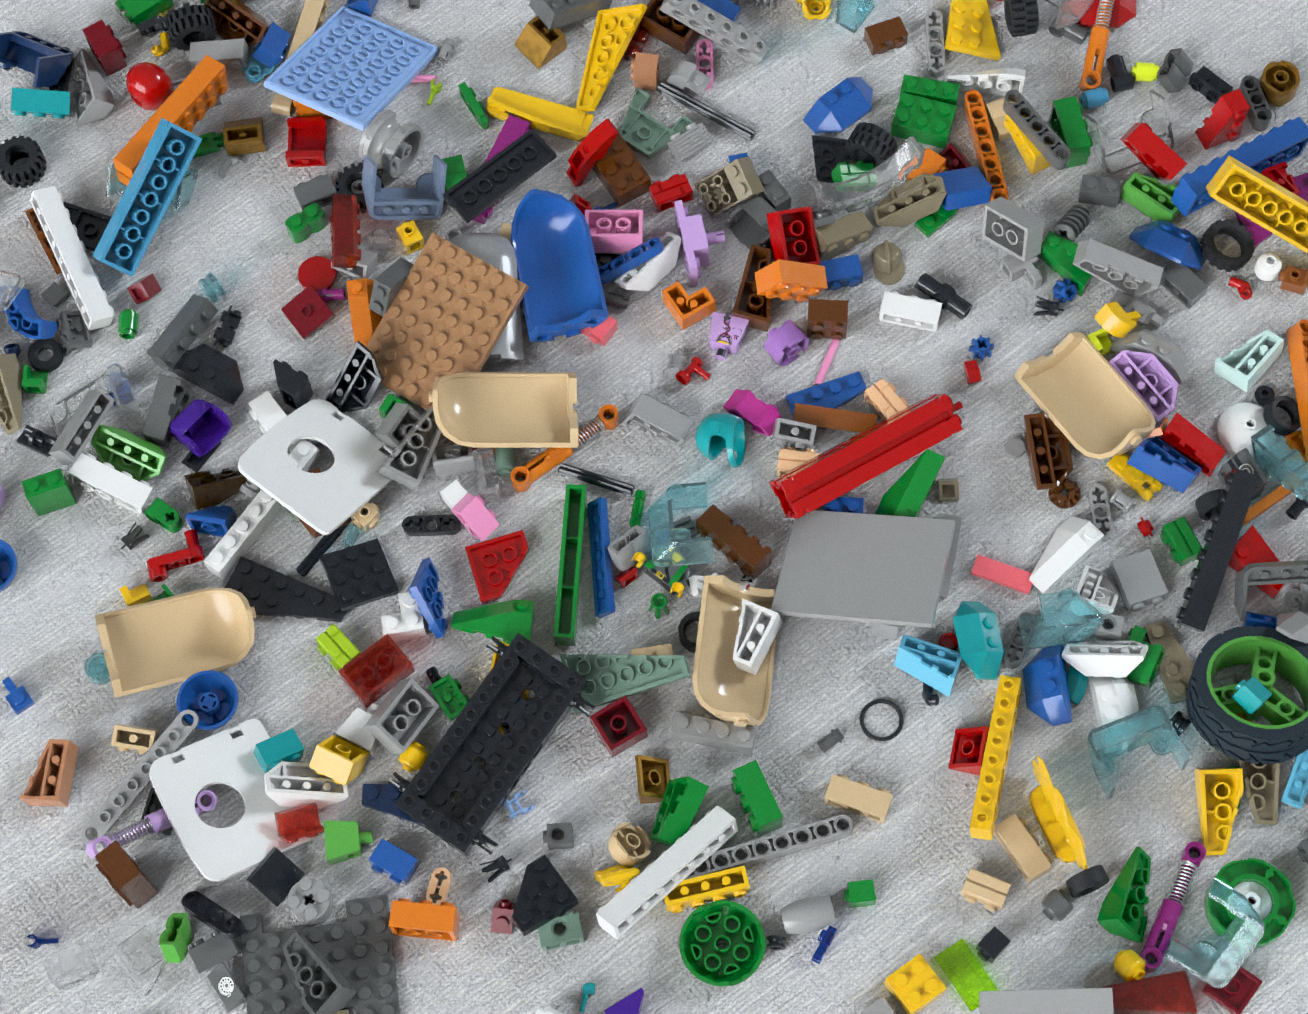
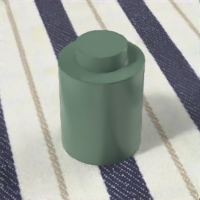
M495 448V472L500 477H510L511 471L515 468V448Z

